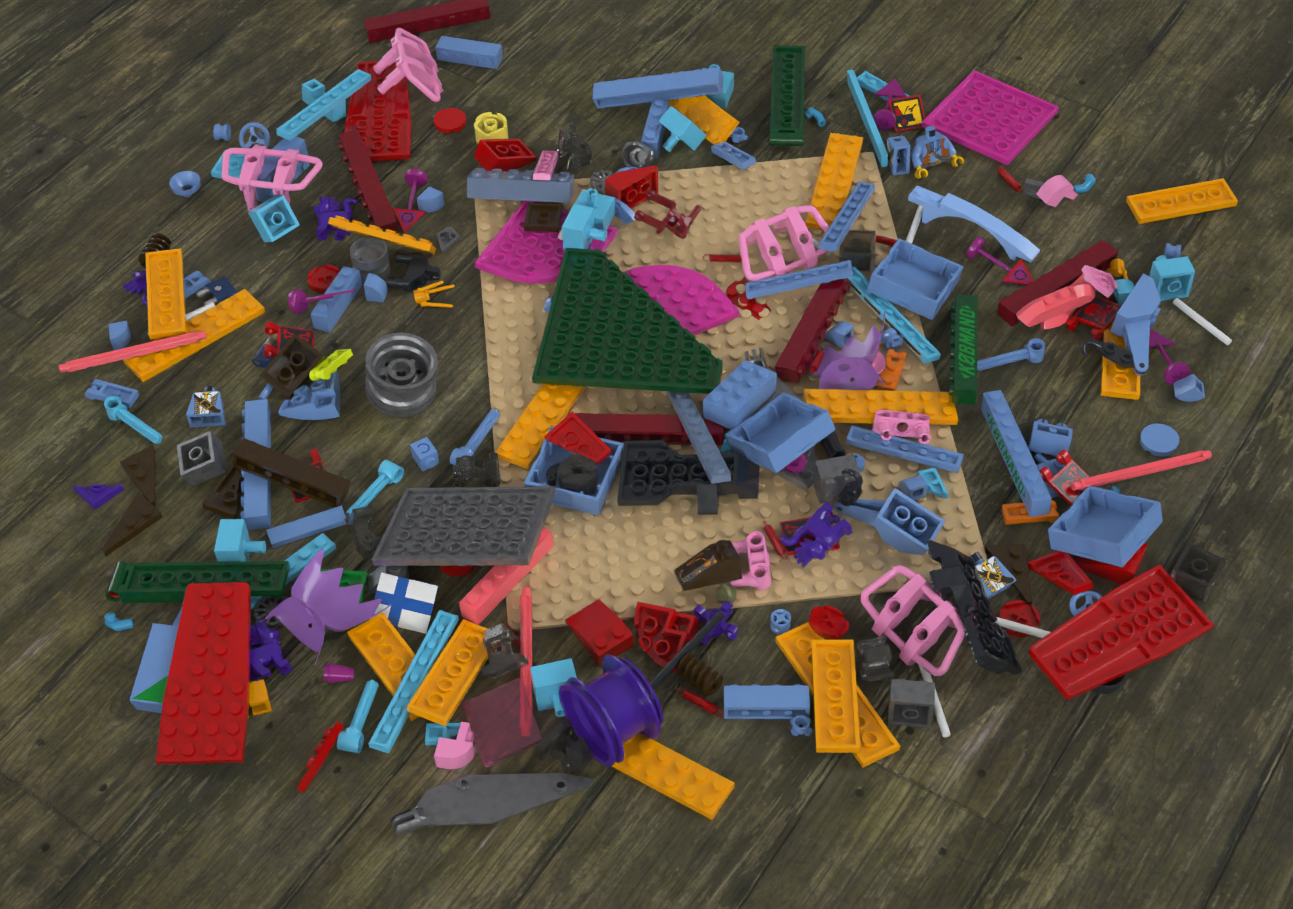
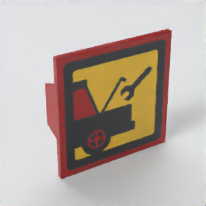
M921 95L888 100L890 110L896 117L895 132L923 128L922 121L925 119Z

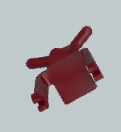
M648 190L646 195L648 200H652L670 210L662 221L639 210L636 211L634 219L657 228V234L668 228L679 238L685 239L690 225H692L701 211V206L696 205L690 215L685 216V213L682 212L680 214L677 211L674 201L657 194L653 190Z

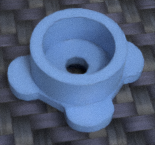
M736 127L729 136L733 139L734 143L748 139V136L745 135V130L740 127Z
M804 715L792 717L790 719V724L792 725L791 734L793 736H798L799 734L809 736L812 733L810 728L811 719Z

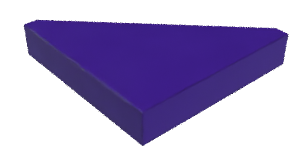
M121 484L117 486H73L74 491L94 510L124 491Z

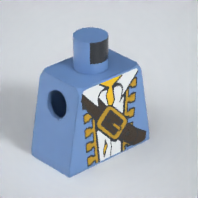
M904 136L889 137L887 139L888 163L893 175L909 174L911 146Z
M206 386L203 392H195L186 413L190 427L226 425L223 400L220 392L215 391L214 387Z
M979 552L970 556L974 559L988 599L1009 588L1017 581L995 556L985 561Z

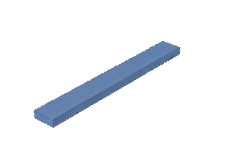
M858 182L820 241L819 249L834 252L838 250L875 191L874 184Z

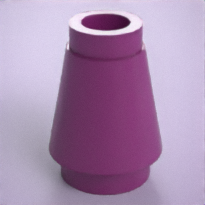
M331 662L330 664H325L323 681H328V683L353 681L354 668Z

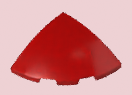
M638 601L634 616V625L637 628L640 646L662 668L696 635L700 625V621L696 616L679 613L675 609Z

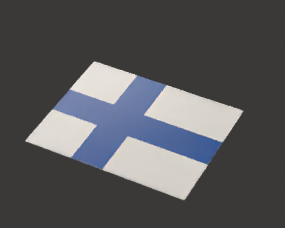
M381 573L374 600L382 599L374 614L391 605L382 612L393 626L426 634L438 586Z

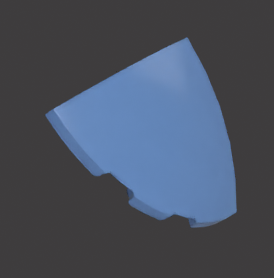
M338 371L331 373V377L328 380L320 378L308 387L307 385L299 387L294 391V397L290 401L285 400L282 403L278 412L279 415L301 420H324L339 417L341 399Z

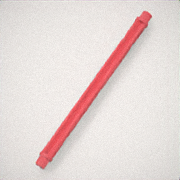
M195 331L176 337L173 336L67 361L65 364H60L59 369L61 373L73 372L91 366L94 367L134 356L175 348L180 345L200 342V340L207 339L205 331Z
M1200 450L1078 479L1075 482H1071V488L1073 491L1084 490L1088 486L1097 487L1203 462L1206 459H1210L1212 453L1210 450Z
M524 587L520 595V728L522 729V736L529 737L533 728L532 679L530 667H532L531 589Z

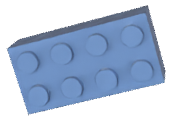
M297 136L292 140L283 138L272 149L287 151L289 148L293 150L299 149L300 154L308 156L305 140ZM266 156L262 172L257 180L273 182L278 160L281 157ZM298 162L295 176L291 183L310 166V163ZM256 187L257 200L265 202L275 196L272 189Z
M744 360L703 399V418L732 430L748 419L776 391L777 373Z

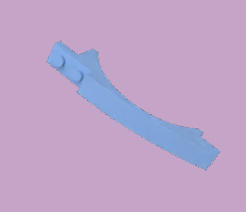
M917 185L908 196V201L923 206L922 222L925 224L935 218L944 216L959 217L972 221L990 232L1004 247L1009 258L1013 261L1016 260V257L1032 263L1040 252V249L1003 221L976 205L950 193L944 197Z

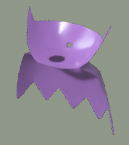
M885 312L881 333L875 326H872L864 343L850 336L840 353L829 345L825 346L823 350L824 357L816 372H813V375L820 378L819 389L871 390L878 380L884 384L870 363L876 358L879 350Z
M323 549L318 551L295 581L291 589L292 597L285 599L277 605L264 619L276 616L302 643L318 652V656L322 648L325 628L334 632H343L376 616L391 606L389 605L374 614L382 599L359 603L363 584L339 587L344 568L320 571L324 553Z

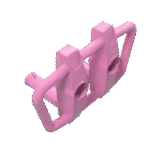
M397 28L395 37L391 39L392 48L373 66V69L377 74H381L382 71L394 62L397 68L377 86V89L380 93L385 94L392 86H395L406 76L429 99L439 102L441 99L440 93L444 90L437 76L439 71L437 63L431 56L427 44L419 37L402 28Z
M256 144L253 148H229L225 150L222 156L221 177L225 182L239 185L240 191L244 193L248 211L258 206L256 187L272 189L273 195H284L290 206L289 191L303 190L321 170L323 163L319 158L300 154L299 149L293 150L289 148L287 151L267 149L266 145L259 146ZM230 155H246L240 178L228 175ZM266 156L281 157L278 160L273 182L257 180L262 172ZM299 161L316 164L299 184H290L295 176Z
M792 206L783 210L781 214L766 220L763 218L753 222L751 226L739 235L743 272L747 279L758 281L769 277L785 275L787 272L802 266L807 270L818 265L817 258L827 253L828 250L818 249L815 251L812 235L799 214L810 212L826 233L829 226L814 206ZM774 224L773 231L775 233L788 230L791 243L800 260L785 265L782 249L769 228L770 225ZM800 236L803 237L804 243L800 242ZM758 243L761 257L769 270L752 274L747 246ZM769 248L773 250L774 256L770 255Z
M897 565L862 591L861 603L875 621L872 630L879 638L888 637L901 650L899 658L906 665L912 666L917 663L930 674L941 676L948 671L966 635L964 632L965 625L961 620V615L958 613L959 610L951 602L944 601L941 598V593L935 591L930 586L931 583L923 575L916 574L903 565ZM899 573L908 577L910 580L892 598L887 600L885 607L879 614L869 601V595ZM919 599L934 602L938 607L914 628L912 635L905 643L893 630L910 614ZM900 603V609L897 612L896 607ZM947 626L957 628L958 632L940 667H935L922 657L937 642ZM927 631V632H928V636H927V638L924 640V637H923V636H924V633Z

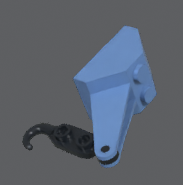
M1143 273L1117 312L1110 330L1111 333L1124 338L1127 350L1111 342L1087 339L1082 342L1080 347L1083 355L1089 356L1085 348L1088 345H1092L1099 350L1103 357L1121 367H1132L1134 373L1139 376L1146 374L1149 367L1150 328L1154 326L1157 320L1156 317L1161 310L1158 308L1161 299L1153 278Z
M844 469L841 472L842 474H850L855 478V481L848 482L840 492L839 498L834 504V509L838 513L875 527L882 540L899 552L924 555L928 551L927 541H934L945 520L896 488L892 490L886 501L858 499L862 494V476L852 469Z

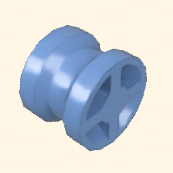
M215 124L213 130L214 139L229 141L231 138L230 125L225 124L221 126L220 124Z
M1166 243L1164 255L1167 259L1179 258L1181 245L1172 246L1170 243Z
M893 328L885 330L881 336V342L884 345L886 344L887 350H897L903 343V339L897 335L896 330Z
M777 609L772 612L770 629L774 634L781 635L790 630V613L784 609Z

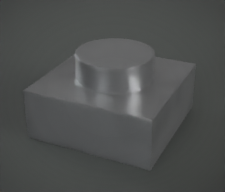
M1026 178L1023 195L1040 199L1036 193L1042 187L1043 182Z

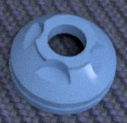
M182 171L172 176L169 184L175 194L189 197L200 188L201 180L199 175L193 171Z

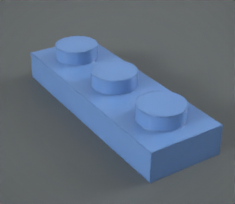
M725 141L711 146L712 153L738 166L740 169H747L749 166L756 164L755 157Z

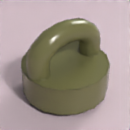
M721 583L716 590L717 601L721 604L725 601L732 604L736 600V589L731 585Z

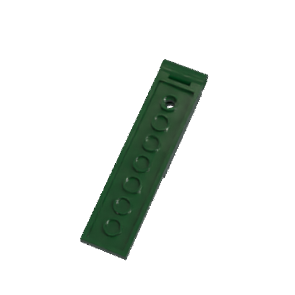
M773 45L770 146H803L805 46Z
M121 561L115 565L105 596L110 601L118 602L121 600L122 603H183L186 588L189 584L234 582L248 583L251 588V596H283L290 564L289 561L126 563Z

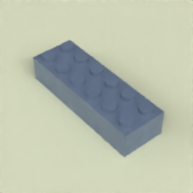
M475 168L467 177V198L570 203L574 196V175H570L569 172H560L559 174H553L551 180H533L534 170L519 172V170L511 169L509 172H504L502 169L485 171V168Z

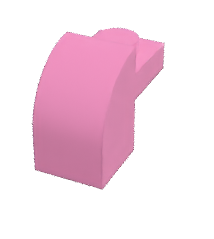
M1056 175L1050 178L1036 193L1046 204L1056 207L1063 197L1074 200L1078 195L1073 190L1074 186L1063 175Z
M461 722L456 740L439 737L434 754L436 767L458 769L470 763L475 755L473 746L474 732H471L470 723Z

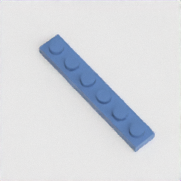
M851 260L745 283L747 299L759 298L783 291L810 287L815 284L828 283L833 280L846 279L853 276Z
M851 426L846 439L847 445L955 473L959 472L964 456L961 453L892 436L889 440H883L880 434L856 426Z

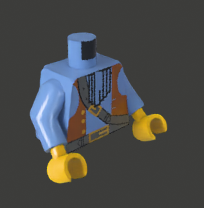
M934 126L925 128V135L916 139V144L911 152L914 168L917 169L915 171L917 179L921 178L920 173H922L923 178L928 176L925 168L949 161L950 157H952L951 164L954 167H958L957 159L960 164L964 163L962 157H957V152L945 135L936 132Z

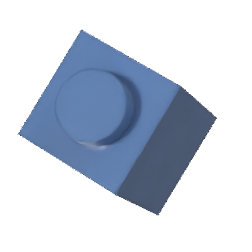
M427 437L410 444L412 457L422 472L439 464L438 452Z

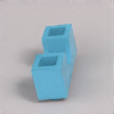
M316 79L301 84L302 101L308 105L325 94V86ZM346 101L341 102L324 116L332 122L346 117Z

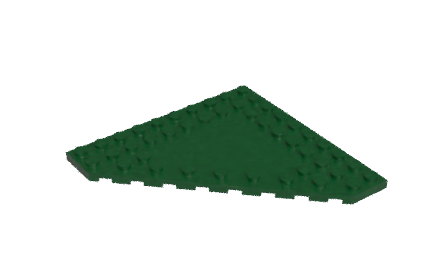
M565 249L532 375L533 383L710 394L720 384L723 361L714 357L711 354V350L703 343L700 344L688 329H684L676 318L666 313L664 307L656 300L653 301L649 294L641 286L638 287L628 274L623 273L616 263L605 257L604 252L595 249Z

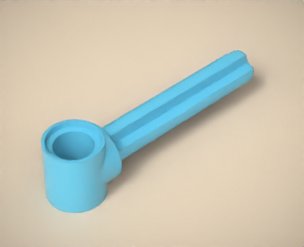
M110 396L105 399L104 406L109 419H121L154 444L161 443L163 436L127 411V407L122 404L119 397Z
M384 460L378 469L379 477L346 513L349 512L350 516H354L362 512L387 484L398 483L402 479L404 469L389 460Z
M374 680L367 681L350 727L340 732L337 740L338 750L354 753L361 752L364 743V735L361 731L379 687V684Z

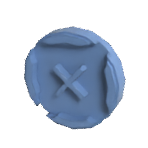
M1151 424L1141 432L1140 444L1145 451L1151 452V455L1159 457L1170 456L1179 446V436L1173 428L1165 424Z

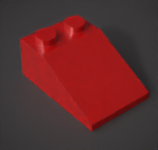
M520 139L480 140L474 154L479 164L487 171L502 169L504 172H509L511 169H519L537 159Z
M657 166L620 171L605 179L606 196L615 197L631 209L647 200L648 190L659 193Z
M1144 543L1123 567L1076 556L1074 561L1084 571L1123 585L1136 577L1144 560L1148 545Z
M599 599L565 619L566 624L599 667L602 666L604 656L613 655L617 657L634 646L632 632Z

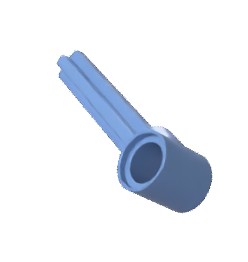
M1035 338L1030 340L1024 346V349L977 361V371L1027 359L1032 363H1039L1044 359L1045 342Z
M497 409L489 411L465 447L462 446L460 449L455 448L450 456V464L467 471L472 468L475 462L474 452L500 417V412Z

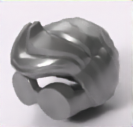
M640 141L626 143L621 153L627 167L644 168L651 164L654 158L653 150Z

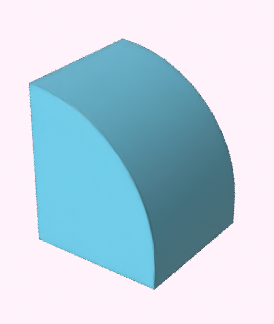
M1127 279L1115 280L1118 287L1113 293L1119 305L1125 302L1135 287L1134 283Z

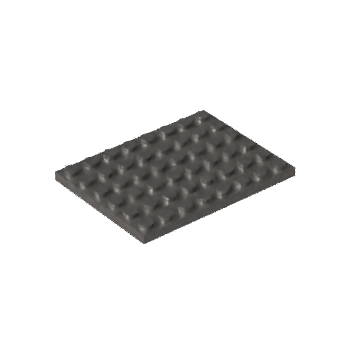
M555 486L406 488L372 558L373 566L529 565L555 498L556 488Z

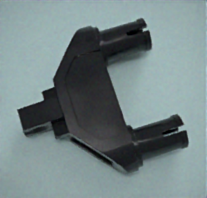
M420 251L412 253L396 252V263H407L409 267L403 278L388 276L387 287L402 288L406 292H413L417 288L426 285L427 280H440L441 270L439 267L428 265V260Z

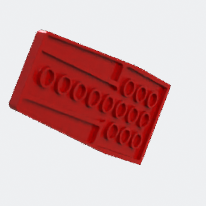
M379 61L357 63L356 70L359 69L371 74V81L351 95L345 132L358 129L371 161L410 159L412 126L407 77L405 76L385 94H382L377 89V86L397 68L396 63L394 62L391 66H388L381 74H377L373 69V66Z
M1159 564L1117 587L1033 644L1028 654L1064 698L1072 699L1169 655L1209 632L1215 625Z
M246 582L189 584L186 588L163 698L156 763L158 765L244 763L250 701L251 588Z

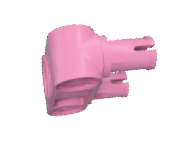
M877 410L872 430L880 434L883 440H889L892 436L919 438L920 443L927 444L930 441V417L920 413ZM905 422L902 426H898L899 423Z
M754 531L744 540L732 542L738 554H747L750 571L742 573V579L730 581L731 586L750 585V587L753 586L758 590L769 588L771 585V565L764 535L759 531Z

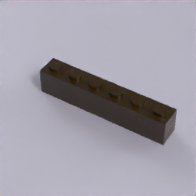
M243 438L233 453L232 466L332 507L341 506L348 495L349 480L254 441Z

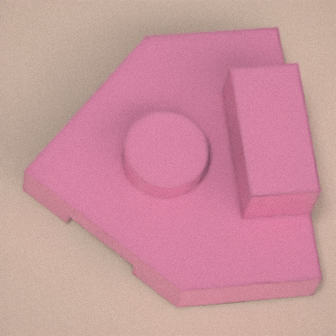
M1088 265L1081 269L1085 275L1083 278L1086 283L1093 285L1097 291L1107 298L1118 287L1114 278L1109 273Z

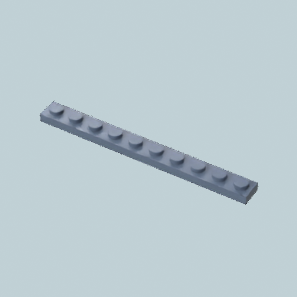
M666 391L711 484L731 481V473L690 394Z

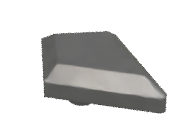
M446 227L444 230L436 233L442 253L446 252L460 240V236L452 227Z

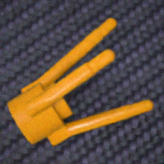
M1121 259L1112 260L1107 273L1114 277L1123 276L1124 279L1128 280L1124 261Z
M439 281L422 288H417V290H414L416 304H421V307L452 308V304L430 303L427 301L430 300L429 294L454 288L455 285L431 289L444 283Z

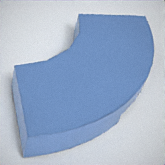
M615 198L616 213L614 216L618 217L625 225L635 221L633 210Z

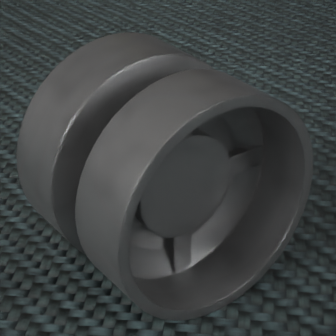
M363 237L355 241L350 247L353 269L360 270L362 283H365L368 273L375 274L383 280L389 276L391 267L386 243L382 239Z

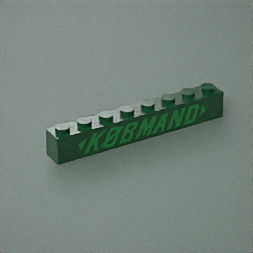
M956 294L955 302H951V312L954 313H951L950 335L954 336H951L950 347H953L950 349V359H953L950 360V371L953 372H950L949 383L953 384H950L949 395H952V403L975 405L977 396L978 296Z

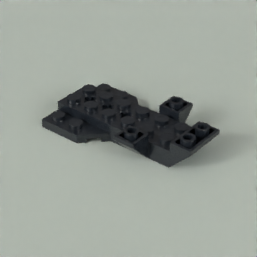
M663 440L624 441L617 499L618 506H655L671 495H697L698 515H718V494H738V499H758L760 466L740 454H722L720 452L731 473V481L711 484L697 454L680 455L678 452L672 451Z
M932 540L927 541L930 558L941 563L942 568L929 572L932 579L930 580L931 586L935 591L944 595L953 592L955 597L954 604L960 611L961 620L965 625L964 632L971 646V652L974 655L976 664L998 675L1005 671L1013 675L1022 673L1009 634L995 623L997 617L991 609L974 559L952 547Z

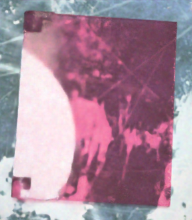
M520 678L462 703L471 730L474 732V739L484 767L494 765L497 761L544 741Z

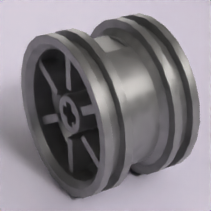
M392 333L377 339L367 351L365 365L366 396L372 406L381 413L394 417H410L426 410L433 402L436 393L438 361L434 348L423 338L409 333Z

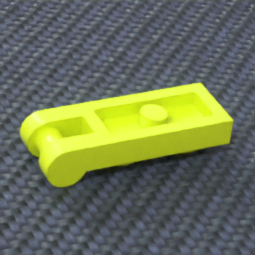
M351 349L333 352L310 371V379L312 381H318L320 378L322 380L330 379L331 373L336 372L340 365L346 364L347 360L353 356Z

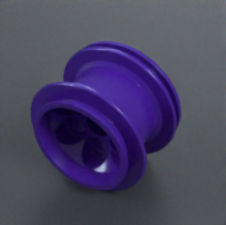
M606 655L602 660V675L587 684L577 678L570 677L565 684L559 687V699L565 716L581 743L599 763L610 767L615 762L620 763L623 761V743L637 734L641 733L653 740L659 738L661 732L660 725L663 723V712L653 688L642 672L626 658Z

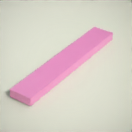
M542 151L533 173V180H551L559 158L558 151Z

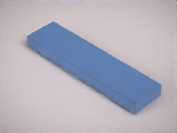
M341 505L266 531L272 548H276L345 525L346 515Z

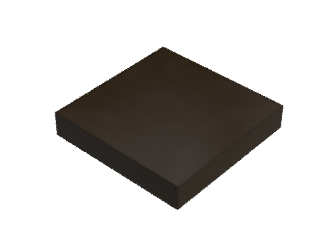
M528 203L524 231L559 233L563 205Z

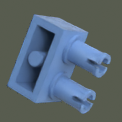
M1042 419L1034 421L1028 449L1035 453H1045L1054 457L1063 449L1068 452L1073 429L1067 428V425L1064 423L1062 427L1061 423L1052 425L1048 424V421L1045 419L1044 423Z

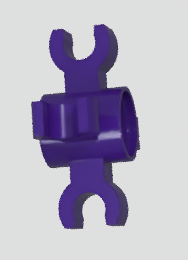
M725 601L720 610L713 609L709 612L701 605H697L694 608L693 612L696 613L694 616L705 624L718 611L725 615L700 643L706 645L711 636H720L722 634L732 641L737 638L738 634L736 632L738 627L725 622L726 618H729L733 613V610H731L733 604Z

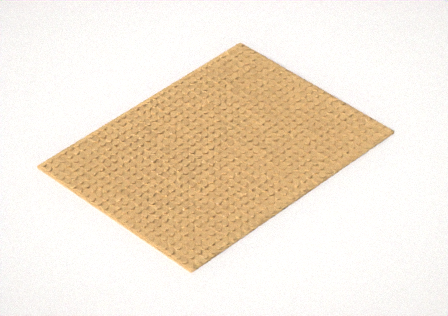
M873 152L860 153L849 196L858 182L874 184L875 191L836 252L832 251L829 256L823 254L818 257V265L812 268L851 260L852 267L855 266L870 282L872 273L881 261L888 256L892 246L876 243V236L879 235L898 240L875 155ZM824 156L756 162V164L749 166L747 169H740L732 164L658 172V194L674 201L676 209L680 214L683 212L685 216H689L696 205L701 206V211L692 225H690L686 238H679L668 228L657 234V228L642 221L635 220L625 225L618 217L614 216L609 226L618 228V234L605 250V257L616 263L622 272L649 265H671L687 268L709 278L727 295L726 290L728 286L734 281L743 280L745 277L742 262H710L709 255L705 254L741 255L739 235L751 226L753 222L763 218L766 220L781 214L783 210L792 206L810 205ZM590 178L574 179V196L570 203L538 202L562 204L563 210L570 212L581 190L585 189L587 191L591 188ZM474 198L479 257L524 201ZM648 199L632 208L634 213L639 210L660 221L666 217L670 210ZM808 212L799 213L805 223ZM774 224L770 225L769 228L782 249L785 265L800 260L791 243L788 230L775 233L773 231ZM807 228L812 238L818 242L825 235L823 230ZM758 243L747 246L751 273L756 274L768 271L769 269L761 257ZM769 248L770 255L774 256L773 250ZM802 266L790 272H787V274L803 271L806 269ZM480 270L491 410L497 409L500 412V417L492 427L495 453L543 385L533 383L532 375L549 312L544 311L543 307L545 306L546 299L554 295L557 282L535 284L515 282ZM739 284L736 286L737 293L742 294L746 292L745 285ZM820 284L756 298L758 304L766 303L771 309L770 312L767 308L759 312V316L762 317L760 320L753 317L750 310H742L735 305L739 310V317L695 335V339L700 344L703 343L711 350V354L714 357L723 361L720 383L746 360L745 351L748 350L750 360H753L752 349L756 350L757 358H760L759 348H762L767 366L776 373L775 365ZM850 288L849 293H846L843 304L838 308L837 315L832 319L830 328L827 329L825 334L838 322L845 321L854 325L853 337L864 343L872 326H875L881 333L883 321ZM740 298L738 299V304L740 306H747V304H743L740 302ZM889 301L925 337L919 314ZM885 323L882 333L885 330L889 329V327ZM825 338L821 340L818 350H824L825 346L829 345L839 353L843 349ZM880 341L878 351L886 360L888 350L885 347L886 344L884 345ZM903 342L901 347L894 351L899 353L901 351L907 352V358L896 391L940 392L933 363L924 364ZM807 366L805 375L801 377L799 383L783 382L804 402V389H819L820 378L813 375ZM877 384L871 390H876ZM586 386L566 417L571 412L677 415L666 391ZM689 393L700 415H703V399L709 394ZM833 423L836 429L834 432L837 434L846 455L858 454L865 460L864 470L860 473L863 479L862 494L858 499L886 501L894 488L902 492L898 486L899 481L916 476L918 471L934 468L846 444L851 426L872 430L873 423ZM929 424L930 441L926 445L957 452L950 425ZM723 426V442H724V438H725V436H726L725 434L728 433L729 431H731V429H728V428H726V427H724V426ZM895 436L920 443L919 438ZM820 441L813 446L817 461L830 459ZM668 445L672 451H676L680 455L696 454L692 445ZM716 445L718 450H720L722 445ZM495 457L497 487H524V482L530 469L527 470ZM760 466L758 499H738V494H718V515H698L697 495H671L655 506H618L620 467L599 516L551 505L544 527L552 532L553 547L506 596L508 625L514 631H520V595L524 587L531 589L532 630L568 626L565 619L598 599L621 620L634 619L637 601L675 609L676 612L684 614L695 613L693 610L697 605H701L706 611L720 610L723 604L719 603L716 599V590L720 584L683 591L674 574V570L710 544L720 540L742 541L754 531L761 532L765 537L771 565V585L765 590H758L753 586L750 587V585L734 587L736 589V600L732 603L733 607L731 609L861 595L868 585L897 565H903L916 574L923 575L929 582L932 580L929 572L942 568L941 563L930 558L928 551L924 555L897 551L882 540L875 527L838 513L834 509L836 501L829 503L833 507L831 512L833 515L839 516L840 520L845 519L850 524L853 532L840 538V548L838 550H828L823 560L812 559L804 568L801 566L802 563H797L799 558L795 559L794 555L787 556L785 553L782 555L783 558H781L763 529L765 526L763 521L768 525H772L781 541L782 531L780 522L811 517L824 503H819L814 484L805 491ZM960 466L958 473L936 468L949 493L948 498L944 499L927 492L926 497L914 500L945 520L934 541L952 547L969 557L979 552L984 561L987 560L962 467ZM739 553L742 573H748L750 571L748 556L746 553ZM899 573L872 594L899 591L910 579Z

